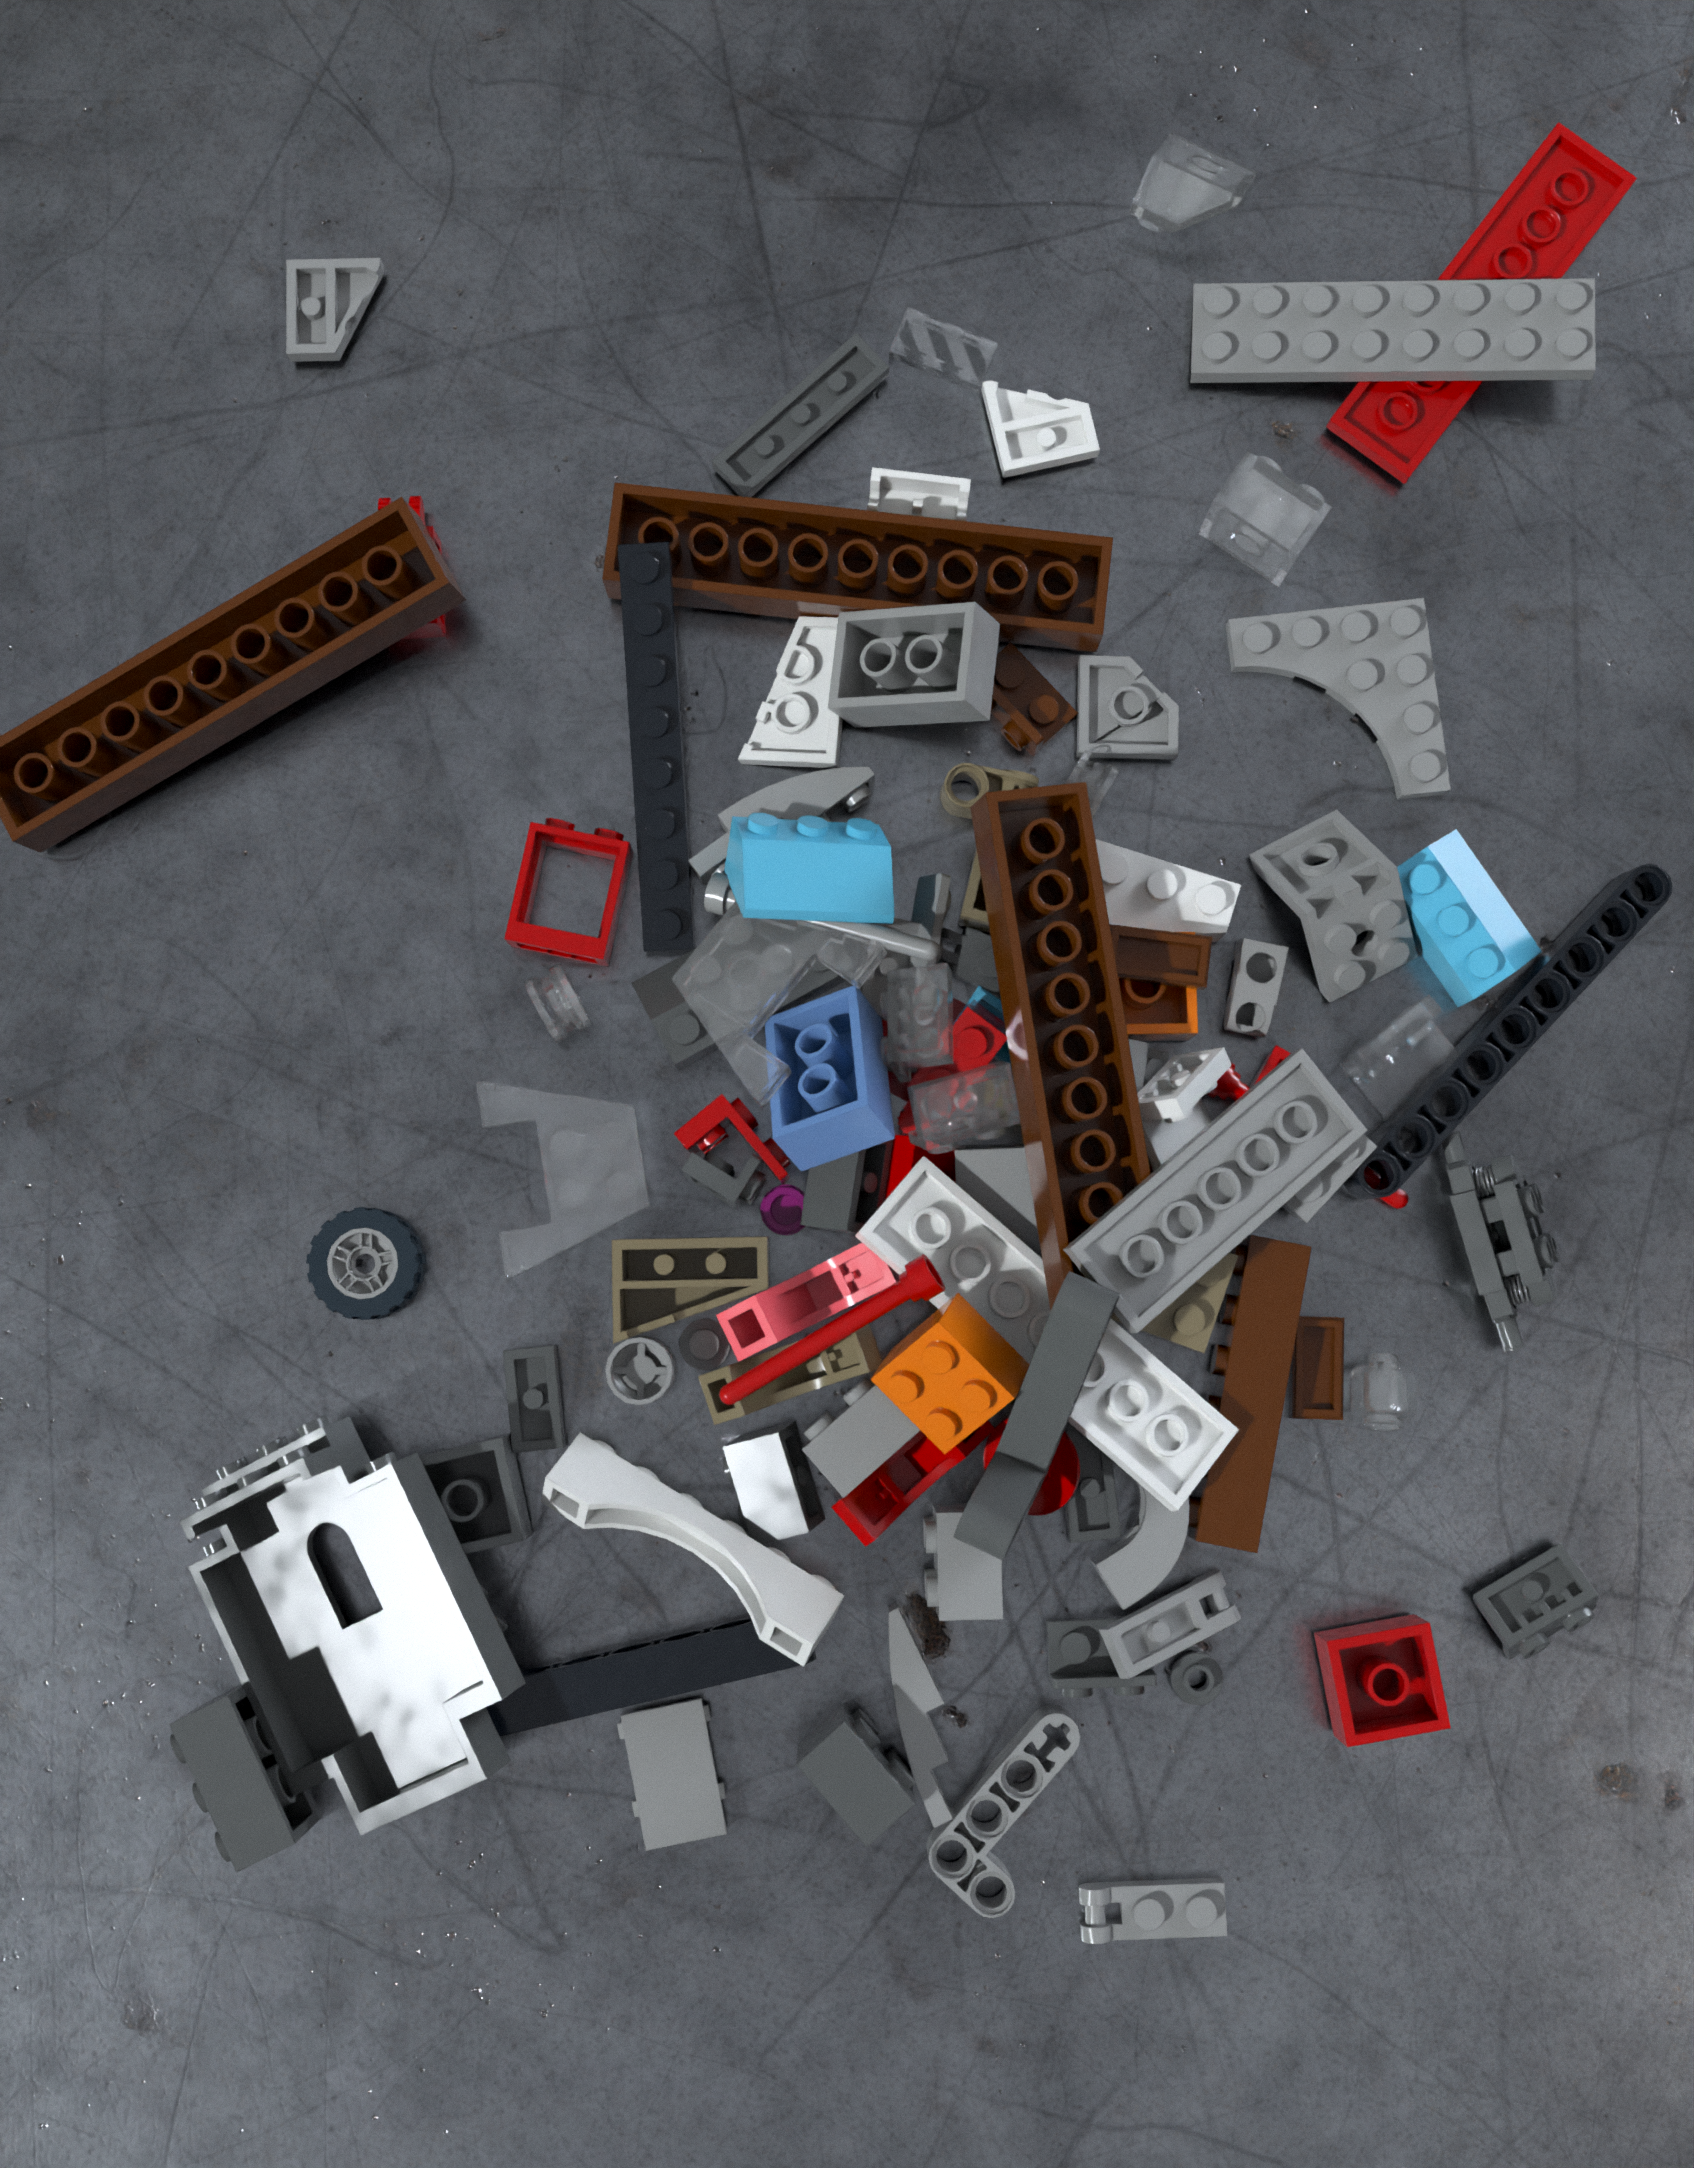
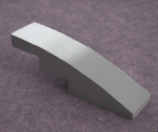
M896 1601L888 1605L889 1664L898 1724L913 1778L932 1825L936 1828L953 1819L950 1805L932 1770L948 1762L947 1752L928 1714V1711L944 1704V1701Z

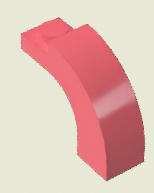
M860 1243L799 1275L717 1314L716 1317L739 1362L900 1281L899 1274L865 1244Z

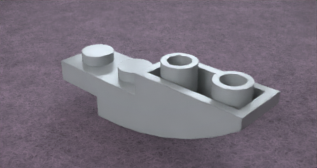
M840 767L819 770L788 778L739 800L718 814L720 826L725 831V834L689 859L692 871L703 885L709 882L714 873L725 874L724 868L732 816L748 817L752 813H766L775 816L777 819L798 820L801 816L811 815L831 822L829 818L843 808L851 812L864 804L872 796V792L869 789L874 787L875 774L870 767Z

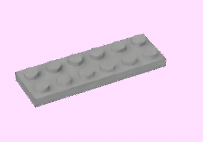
M1302 1048L1295 1050L1063 1250L1087 1279L1120 1293L1114 1313L1131 1334L1138 1333L1368 1130Z

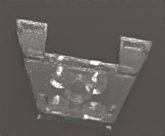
M735 901L671 979L709 1036L716 1043L729 1065L745 1085L756 1104L763 1108L792 1071L788 1064L752 1039L816 961L821 962L860 989L885 958L887 951L886 947L878 941L804 920L743 918Z
M485 1081L476 1082L483 1128L488 1129L536 1121L551 1223L547 1225L498 1232L505 1278L516 1277L651 1206L634 1105L561 1095L529 1088L505 1086Z

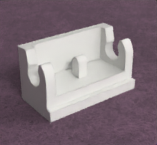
M872 467L867 510L966 521L971 479Z

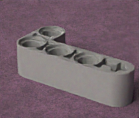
M1050 1704L1042 1706L1034 1712L952 1806L953 1819L933 1828L928 1836L927 1852L933 1872L975 1912L983 1917L996 1918L1004 1915L1010 1910L1015 1899V1889L1009 1869L990 1850L1074 1755L1079 1746L1080 1733L1078 1726L1068 1710L1059 1705ZM1050 1723L1053 1727L1057 1728L1062 1724L1061 1728L1065 1737L1061 1741L1052 1737L1046 1742L1045 1726ZM1030 1742L1034 1743L1037 1750L1042 1747V1751L1047 1758L1045 1762H1041L1034 1749L1027 1746ZM1019 1760L1028 1761L1034 1766L1033 1774L1029 1780L1018 1784L1007 1779L1006 1773L1012 1763ZM984 1800L993 1801L1000 1807L997 1817L987 1823L978 1822L972 1817L974 1806ZM954 1840L963 1844L965 1852L957 1861L945 1862L937 1855L938 1848L946 1841ZM992 1876L1002 1880L1004 1883L1003 1889L995 1897L986 1898L979 1895L976 1891L978 1883L983 1878Z

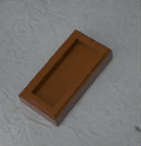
M1110 924L1119 980L1199 990L1207 988L1212 937Z
M1299 1316L1289 1373V1418L1343 1420L1344 1318Z

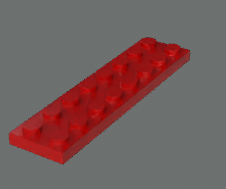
M1558 122L1437 280L1561 279L1629 191L1637 177ZM1483 381L1358 382L1331 417L1326 428L1405 484Z

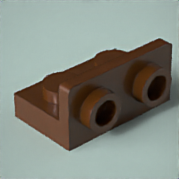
M1011 642L997 654L991 713L1003 725L1001 732L1006 740L1018 751L1025 748L1034 757L1076 719L1078 712Z

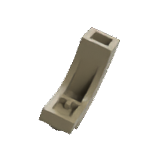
M870 1325L862 1327L733 1405H727L721 1401L719 1397L720 1389L796 1342L698 1376L714 1425L748 1415L804 1393L877 1370L882 1363V1359Z

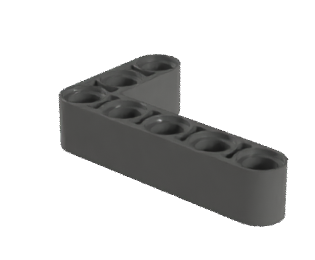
M1071 1271L1068 1272L1055 1299L996 1452L964 1509L955 1530L954 1538L1004 1561L1046 1477L1112 1317L1120 1293Z

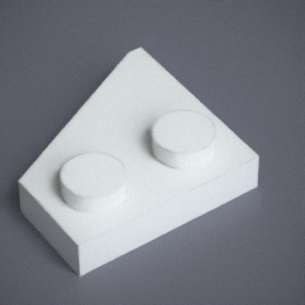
M990 380L982 382L981 391L1003 478L1098 457L1100 448L1088 403L1067 398L1056 400L1049 397L1046 393L1029 389L1027 394L998 388L999 382Z

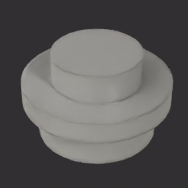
M700 1319L690 1323L684 1329L680 1337L679 1349L681 1356L688 1365L698 1370H710L718 1367L726 1360L730 1351V1343L718 1322L710 1319Z

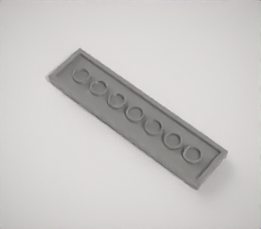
M1595 278L1194 284L1190 383L1592 380L1596 370Z

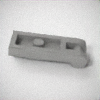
M1220 1569L1204 1573L1192 1580L1191 1583L1099 1629L1120 1679H1130L1241 1619L1236 1604L1229 1603L1223 1587L1227 1583ZM1204 1597L1210 1609L1207 1615H1205L1199 1602Z
M1221 1877L1091 1882L1079 1885V1903L1085 1905V1921L1080 1923L1081 1941L1084 1943L1104 1944L1115 1940L1227 1936L1225 1882ZM1119 1903L1120 1919H1106L1105 1905Z

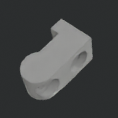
M1246 938L1236 940L1233 957L1235 962L1224 1013V1030L1261 1038L1266 1037L1274 1005H1277L1289 947Z

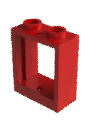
M546 818L545 824L530 822L504 939L514 948L609 967L634 853L630 843L623 841V834L609 829L595 828L594 834L574 831V824L560 819ZM546 847L615 861L598 938L529 924Z

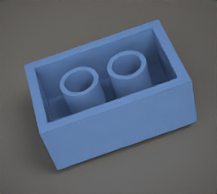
M856 984L764 1019L773 1140L800 1171L895 1139L882 1019Z

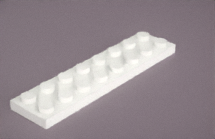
M923 1156L857 1232L855 1237L898 1274L906 1271L905 1265L925 1254L935 1266L945 1286L944 1292L929 1301L939 1309L954 1295L959 1293L1030 1364L1051 1312L1042 1258ZM1112 1319L1109 1321L1068 1421L1171 1512L1180 1509L1239 1430Z

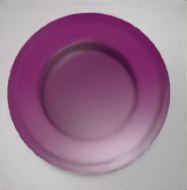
M779 1185L769 1190L764 1196L760 1207L764 1224L772 1232L783 1236L794 1235L804 1229L805 1226L800 1225L805 1193L792 1185Z

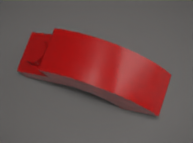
M987 1420L946 1454L920 1430L847 1496L841 1497L831 1508L866 1547L875 1541L923 1492L951 1468L965 1459L995 1428Z

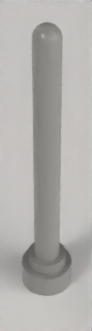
M716 872L710 878L704 897V907L707 912L726 917L731 913L738 914L740 912L727 875ZM776 919L928 961L935 960L940 954V947L933 940L869 923Z

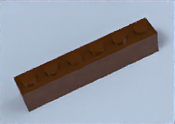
M1248 1235L1241 1242V1245L1238 1244L1231 1251L1232 1254L1238 1255L1232 1273L1235 1274L1232 1295L1225 1294L1221 1304L1219 1321L1220 1324L1226 1325L1223 1345H1215L1211 1359L1210 1372L1217 1375L1214 1395L1207 1394L1205 1401L1239 1430L1198 1483L1195 1497L1189 1496L1188 1527L1190 1529L1188 1536L1195 1541L1258 1553L1311 1246Z

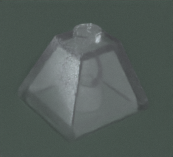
M1171 132L1152 155L1129 213L1139 217V223L1151 231L1163 233L1167 230L1174 233L1237 208L1254 183L1258 172Z

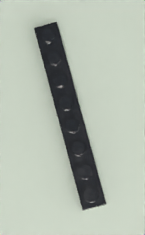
M669 542L618 545L643 948L644 952L695 949L671 547Z

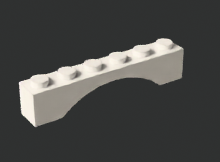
M580 1432L545 1477L541 1503L581 1528H618L641 1531L667 1539L693 1552L713 1567L735 1590L752 1619L759 1639L803 1667L833 1622L842 1603L844 1595L836 1591L835 1587L827 1579L819 1575H810L791 1563L790 1559L782 1551L763 1546L747 1536L744 1529L738 1524L729 1520H721L705 1510L701 1503L693 1496L685 1493L679 1494L660 1482L658 1477L649 1469L641 1466L636 1467L619 1457L614 1449L603 1441L592 1440Z

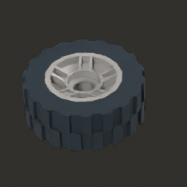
M366 1207L354 1208L352 1211L344 1210L336 1214V1218L333 1220H327L321 1226L322 1230L317 1236L314 1235L310 1243L312 1245L311 1252L307 1254L306 1263L309 1264L307 1276L309 1283H312L315 1288L313 1292L318 1300H323L327 1304L326 1308L332 1312H338L343 1315L342 1317L349 1319H381L389 1317V1314L393 1312H399L406 1307L404 1304L408 1300H413L417 1295L418 1291L416 1290L419 1284L423 1283L425 1276L423 1266L426 1264V1254L422 1253L421 1246L423 1244L420 1237L416 1236L412 1231L414 1228L408 1222L401 1220L398 1215L381 1209ZM370 1254L375 1260V1267L370 1273L366 1274L361 1267H356L357 1259L362 1260L366 1255Z

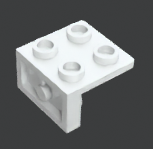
M1224 1047L1174 1055L1137 1093L1147 1154L1153 1171L1159 1168L1212 1122L1202 1097L1217 1087V1080L1232 1065Z

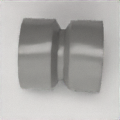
M644 1336L627 1339L616 1346L608 1357L605 1373L607 1384L615 1396L625 1403L643 1405L660 1399L670 1391L676 1382L678 1366L676 1356L667 1344L657 1338Z

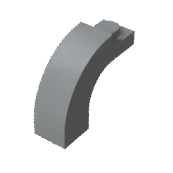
M1137 1482L1140 1505L1137 1518L1131 1530L1116 1544L1090 1559L1115 1601L1123 1610L1152 1592L1165 1579L1178 1560L1188 1531L1189 1497L1179 1510L1171 1512Z

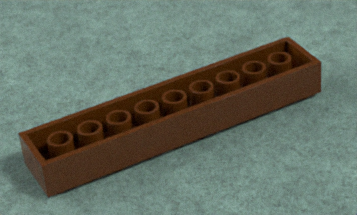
M614 482L602 580L608 598L621 599L618 545L669 542L671 547L674 605L798 619L799 616L838 617L839 612L976 602L1000 624L998 638L1000 642L1097 652L1104 631L1113 537Z
M403 497L398 498L1 735L0 818L12 841L40 853L465 602L466 598L420 516Z
M1086 782L986 792L970 807L1050 1311L1069 1271L1086 1278L1063 1249L1150 1175Z

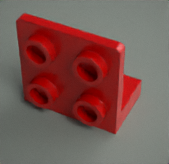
M721 1094L674 1133L690 1153L696 1154L701 1150L706 1155L708 1151H714L728 1139L729 1135L725 1129L732 1124L782 1185L790 1179L789 1174L785 1170L791 1164L790 1159L771 1137L762 1143L753 1132V1129L759 1125L756 1118L738 1097L729 1103L724 1095Z

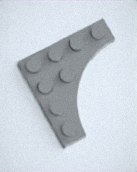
M1424 598L1228 619L1225 626L1231 672H1262L1290 678L1296 676L1326 689V694L1340 702L1353 715L1357 713L1378 739L1376 743L1390 770L1397 800L1446 795L1451 791Z

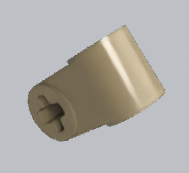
M961 763L954 766L947 773L940 790V801L943 808L949 814L972 819L970 807L986 792L1038 787L1039 778L1022 771L1000 770L972 763ZM959 780L968 781L975 787L977 797L969 801L958 799L953 794L951 785Z

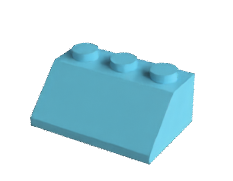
M752 813L748 817L732 816L724 873L729 879V885L743 918L893 924L895 913L891 845L879 824L862 818H852L847 823L827 822L823 818L811 815L801 816L798 820L777 819L775 816L766 813Z
M1457 829L1432 843L1397 867L1414 944L1457 1007L1476 999L1542 952Z

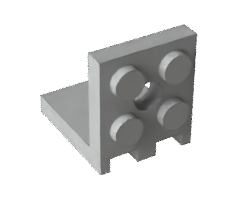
M1338 810L1249 854L1256 873L1301 919L1319 990L1329 1003L1418 958L1397 866ZM1327 861L1321 865L1311 866L1316 862ZM1364 931H1368L1364 940L1354 946L1357 936Z

